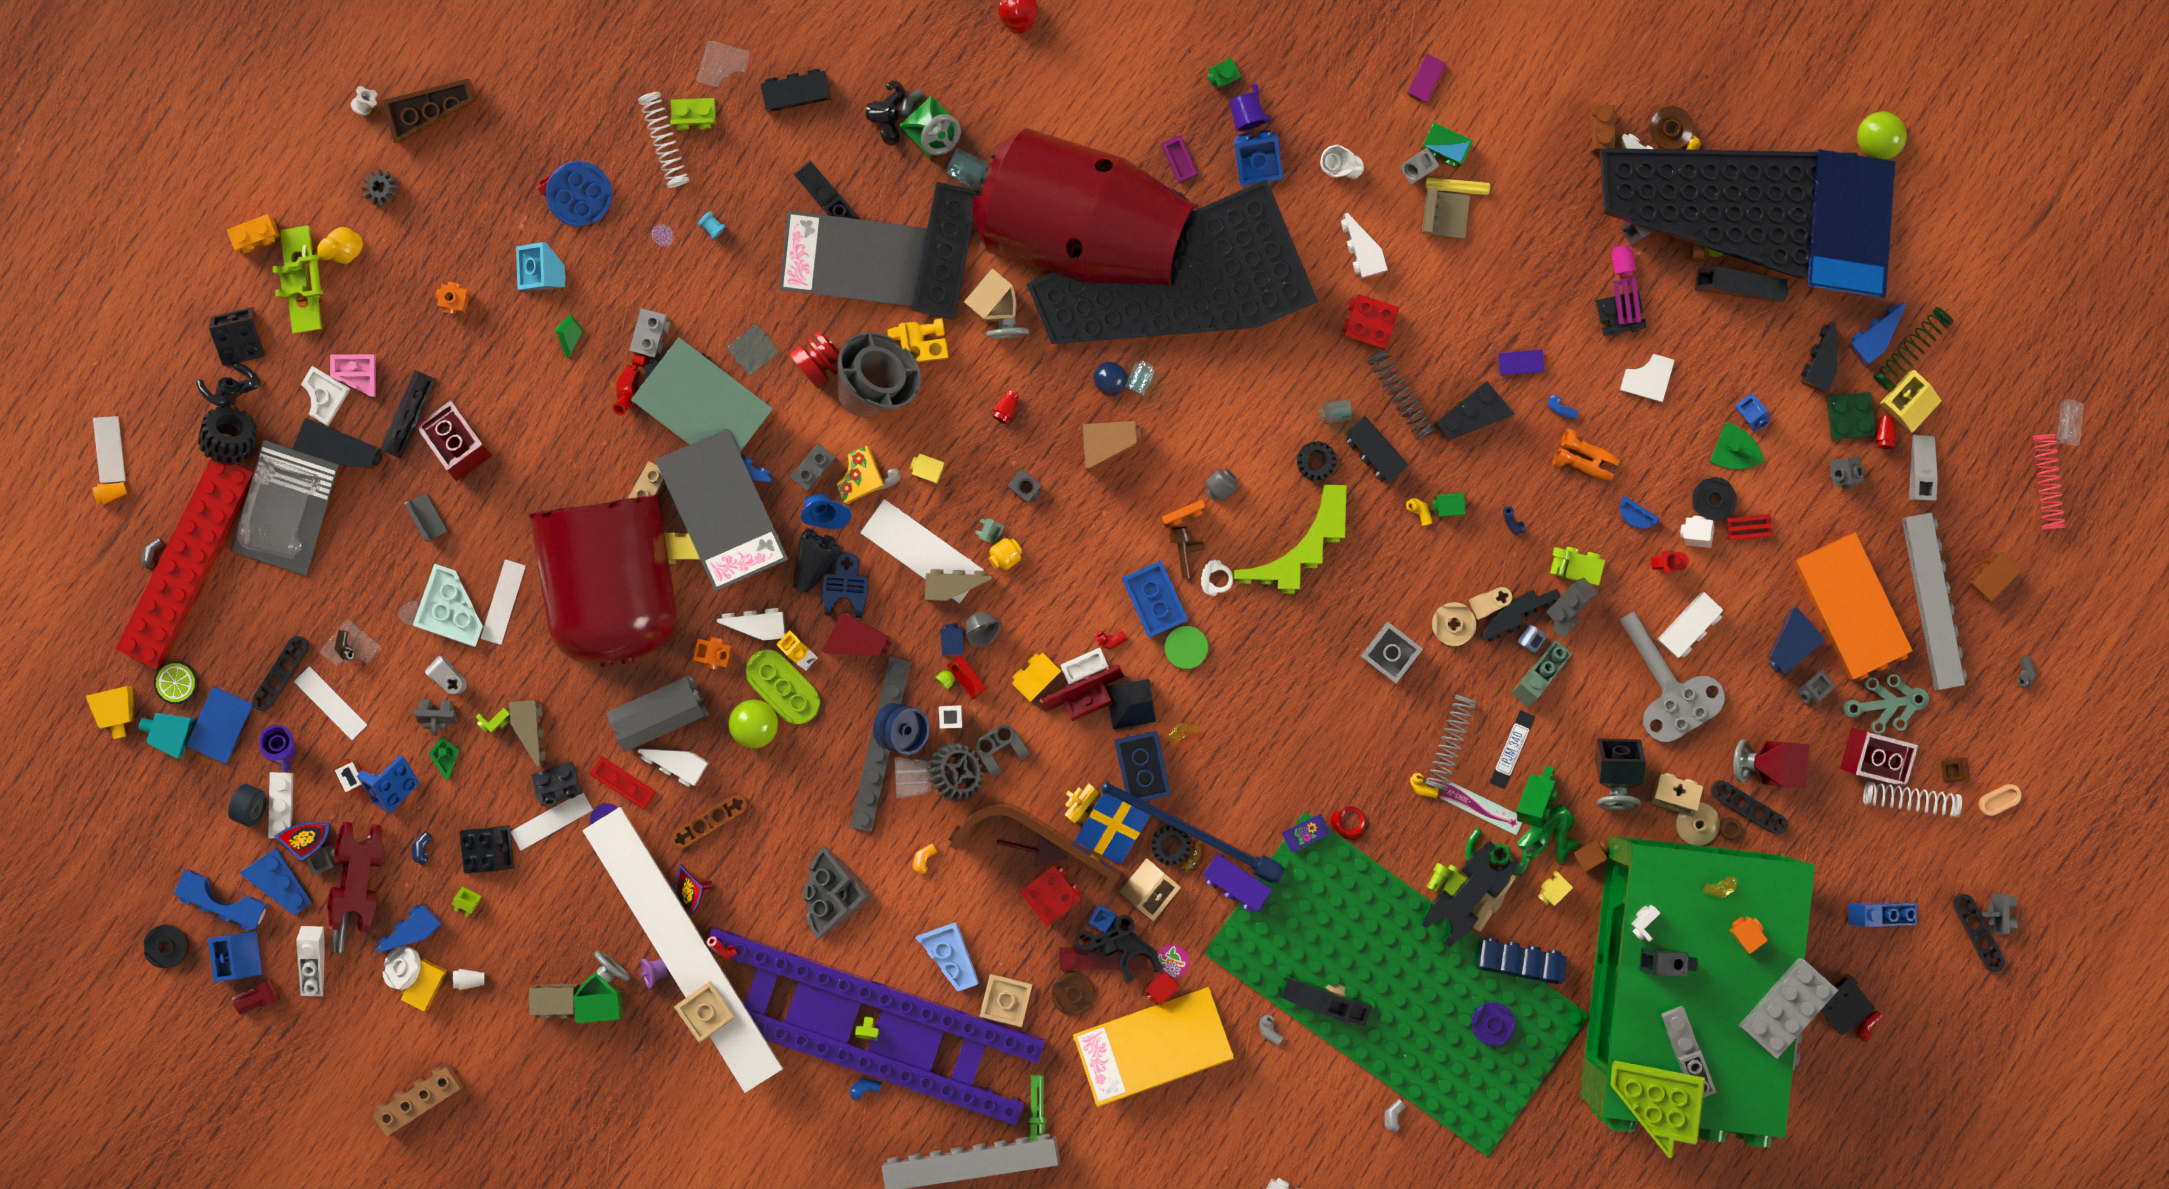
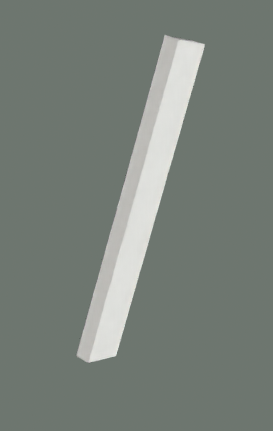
M622 807L617 808L582 830L684 996L687 998L711 981L736 1016L732 1021L710 1035V1038L744 1093L784 1069Z

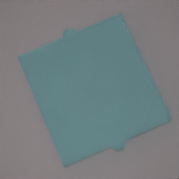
M757 324L727 346L728 350L736 358V363H740L748 375H751L779 352L769 340L770 336L765 335Z

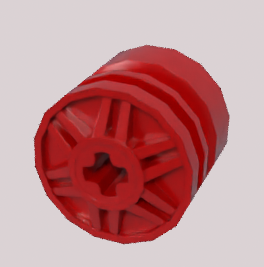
M817 330L814 333L819 340L816 345L809 337L807 341L811 347L810 350L807 351L803 346L799 345L789 355L814 386L819 389L829 381L824 372L825 370L829 369L835 375L838 373L832 365L835 362L838 363L840 352L829 338Z

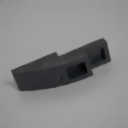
M808 160L793 173L828 216L861 220L811 160Z
M1558 589L1538 597L1534 590L1520 595L1511 601L1509 605L1503 607L1491 619L1482 632L1481 639H1488V642L1500 638L1499 633L1507 630L1508 633H1512L1521 629L1520 624L1524 623L1521 614L1524 613L1526 617L1536 613V608L1544 605L1545 608L1552 606L1556 599L1561 597Z
M1291 977L1287 978L1281 998L1304 1008L1344 1022L1349 1021L1362 1026L1366 1025L1372 1009V1005L1340 995L1331 992L1329 989Z

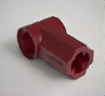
M271 979L254 986L252 990L236 995L232 999L236 1011L241 1015L259 1006L263 1007L280 1000V997Z

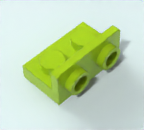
M715 98L671 100V126L676 127V130H689V126H698V129L703 130L711 129V125H716Z

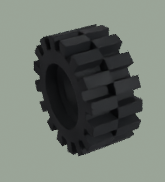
M1321 441L1309 442L1301 448L1297 456L1299 472L1302 473V476L1312 481H1320L1329 477L1337 464L1336 453H1334L1333 448ZM1316 452L1321 453L1325 458V465L1318 470L1311 468L1308 463L1309 456Z
M1165 826L1154 834L1151 848L1158 861L1162 864L1173 866L1180 864L1187 858L1190 853L1191 843L1186 833L1173 826ZM1168 837H1174L1179 841V850L1174 854H1168L1163 850V841Z

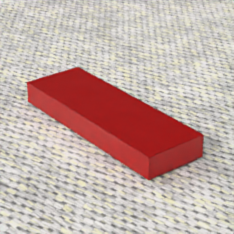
M603 756L600 757L589 774L643 810L647 808L657 792Z

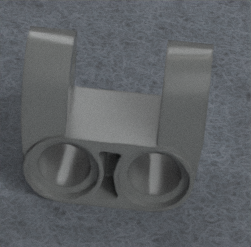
M1007 724L996 727L982 736L976 743L977 752L993 778L1002 774L1003 771L992 754L1008 743L1011 744L1021 761L1031 755L1021 738ZM1007 728L1010 730L1011 736L1008 740H1001L999 738L998 732L1000 729ZM989 740L992 743L991 751L983 752L980 749L981 741Z

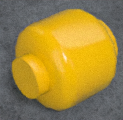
M1003 538L991 546L989 561L996 569L999 567L1002 570H1008L1020 561L1022 550L1014 539Z

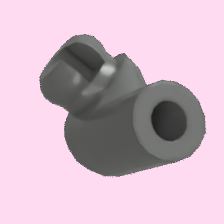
M920 89L902 98L899 113L904 119H907L913 113L914 103L924 99Z
M160 537L143 549L140 561L142 566H145L148 570L156 566V561L154 560L155 553L165 547Z
M2030 655L2019 659L2023 670L2017 679V684L2021 688L2029 687L2036 676V670Z

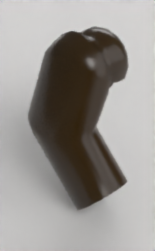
M338 630L334 647L335 651L342 660L351 661L355 657V652L347 643L349 632Z

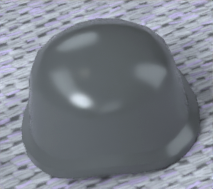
M977 612L971 615L966 622L968 642L976 647L989 645L998 636L1002 622L989 612Z

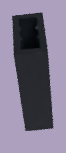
M1715 266L1699 268L1697 270L1695 290L1770 302L1785 301L1788 295V279Z
M308 418L304 419L292 448L318 458H323L340 466L374 469L375 465L378 466L383 456L380 453L381 448Z

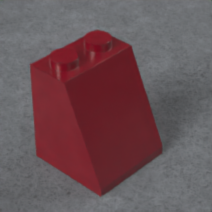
M842 612L822 652L881 656L882 653H888L893 642L889 641L891 636Z

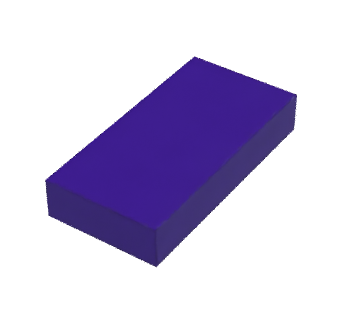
M1543 350L1498 354L1500 375L1544 372Z

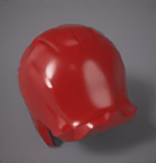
M1001 0L998 13L1005 27H1009L1013 33L1023 34L1029 31L1034 24L1035 18L1038 15V5L1036 0Z

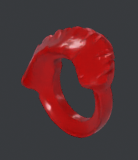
M1349 806L1332 814L1330 819L1331 825L1343 838L1354 841L1364 835L1365 816L1360 809ZM1353 811L1359 816V825L1354 829L1346 830L1342 826L1343 816L1346 812Z

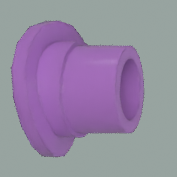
M644 958L640 959L642 973L640 974L641 977H644L647 988H653L657 980L668 976L667 967L662 959L649 962Z

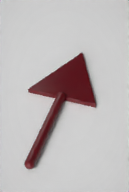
M1040 836L1038 849L997 840L999 845L1036 853L1034 867L1068 859L1065 854L1043 836Z

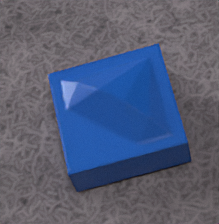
M1099 904L1088 924L1106 933L1110 931L1118 915Z

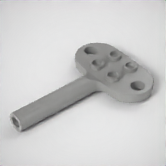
M1635 611L1619 619L1662 689V695L1648 705L1643 714V725L1651 738L1661 742L1673 741L1721 711L1725 694L1717 680L1709 676H1696L1684 683L1678 682ZM1711 685L1717 688V695L1714 698H1709L1706 694V689ZM1655 719L1661 722V729L1658 732H1653L1650 729V723Z

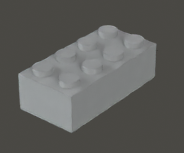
M1798 958L1738 1026L1771 1056L1778 1059L1836 994L1838 989L1804 959Z

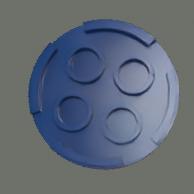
M571 161L561 165L550 176L546 186V199L551 212L557 219L571 226H583L597 222L606 214L612 201V188L607 175L595 164L587 161Z

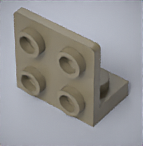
M1428 188L1426 191L1421 234L1464 239L1470 196L1438 192L1437 188Z

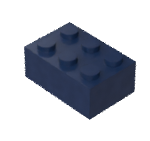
M1157 730L1114 739L1125 792L1143 801L1170 796L1171 792Z

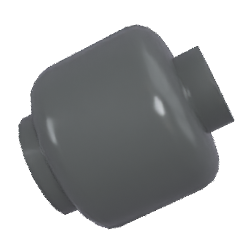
M1217 469L1206 480V493L1213 500L1225 501L1237 490L1238 479L1228 469Z

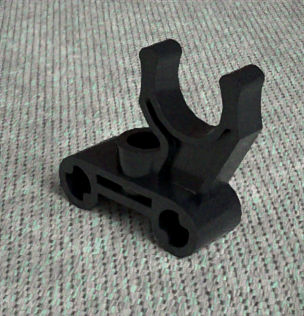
M1127 915L1118 917L1111 931L1094 937L1088 931L1078 933L1072 944L1073 950L1079 955H1086L1098 949L1102 957L1112 955L1118 951L1122 952L1118 968L1126 984H1130L1134 980V976L1130 973L1128 967L1129 960L1134 956L1142 955L1147 957L1152 962L1153 971L1156 973L1160 972L1163 968L1157 951L1133 932L1135 927L1134 920ZM1121 923L1128 927L1126 931H1122L1119 928ZM1079 939H1082L1083 942L1087 941L1088 947H1085L1084 944L1080 945Z

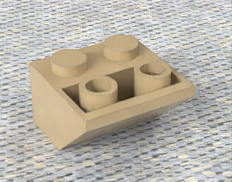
M1146 858L1119 892L1154 921L1181 886Z

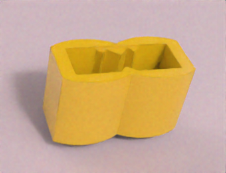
M1036 653L1028 661L1030 666L1025 671L1020 669L1012 677L1015 680L1012 685L1029 702L1061 672L1044 653L1040 656Z

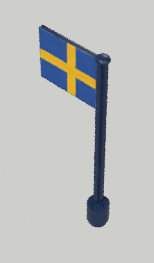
M1109 781L1103 783L1100 798L1075 838V842L1121 865L1149 817L1153 816L1250 865L1254 875L1270 883L1275 882L1278 884L1285 871L1281 863L1263 854L1260 857H1254L1111 785Z

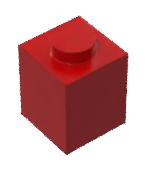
M1163 969L1145 987L1147 991L1145 995L1152 1003L1158 1002L1161 1005L1180 986Z

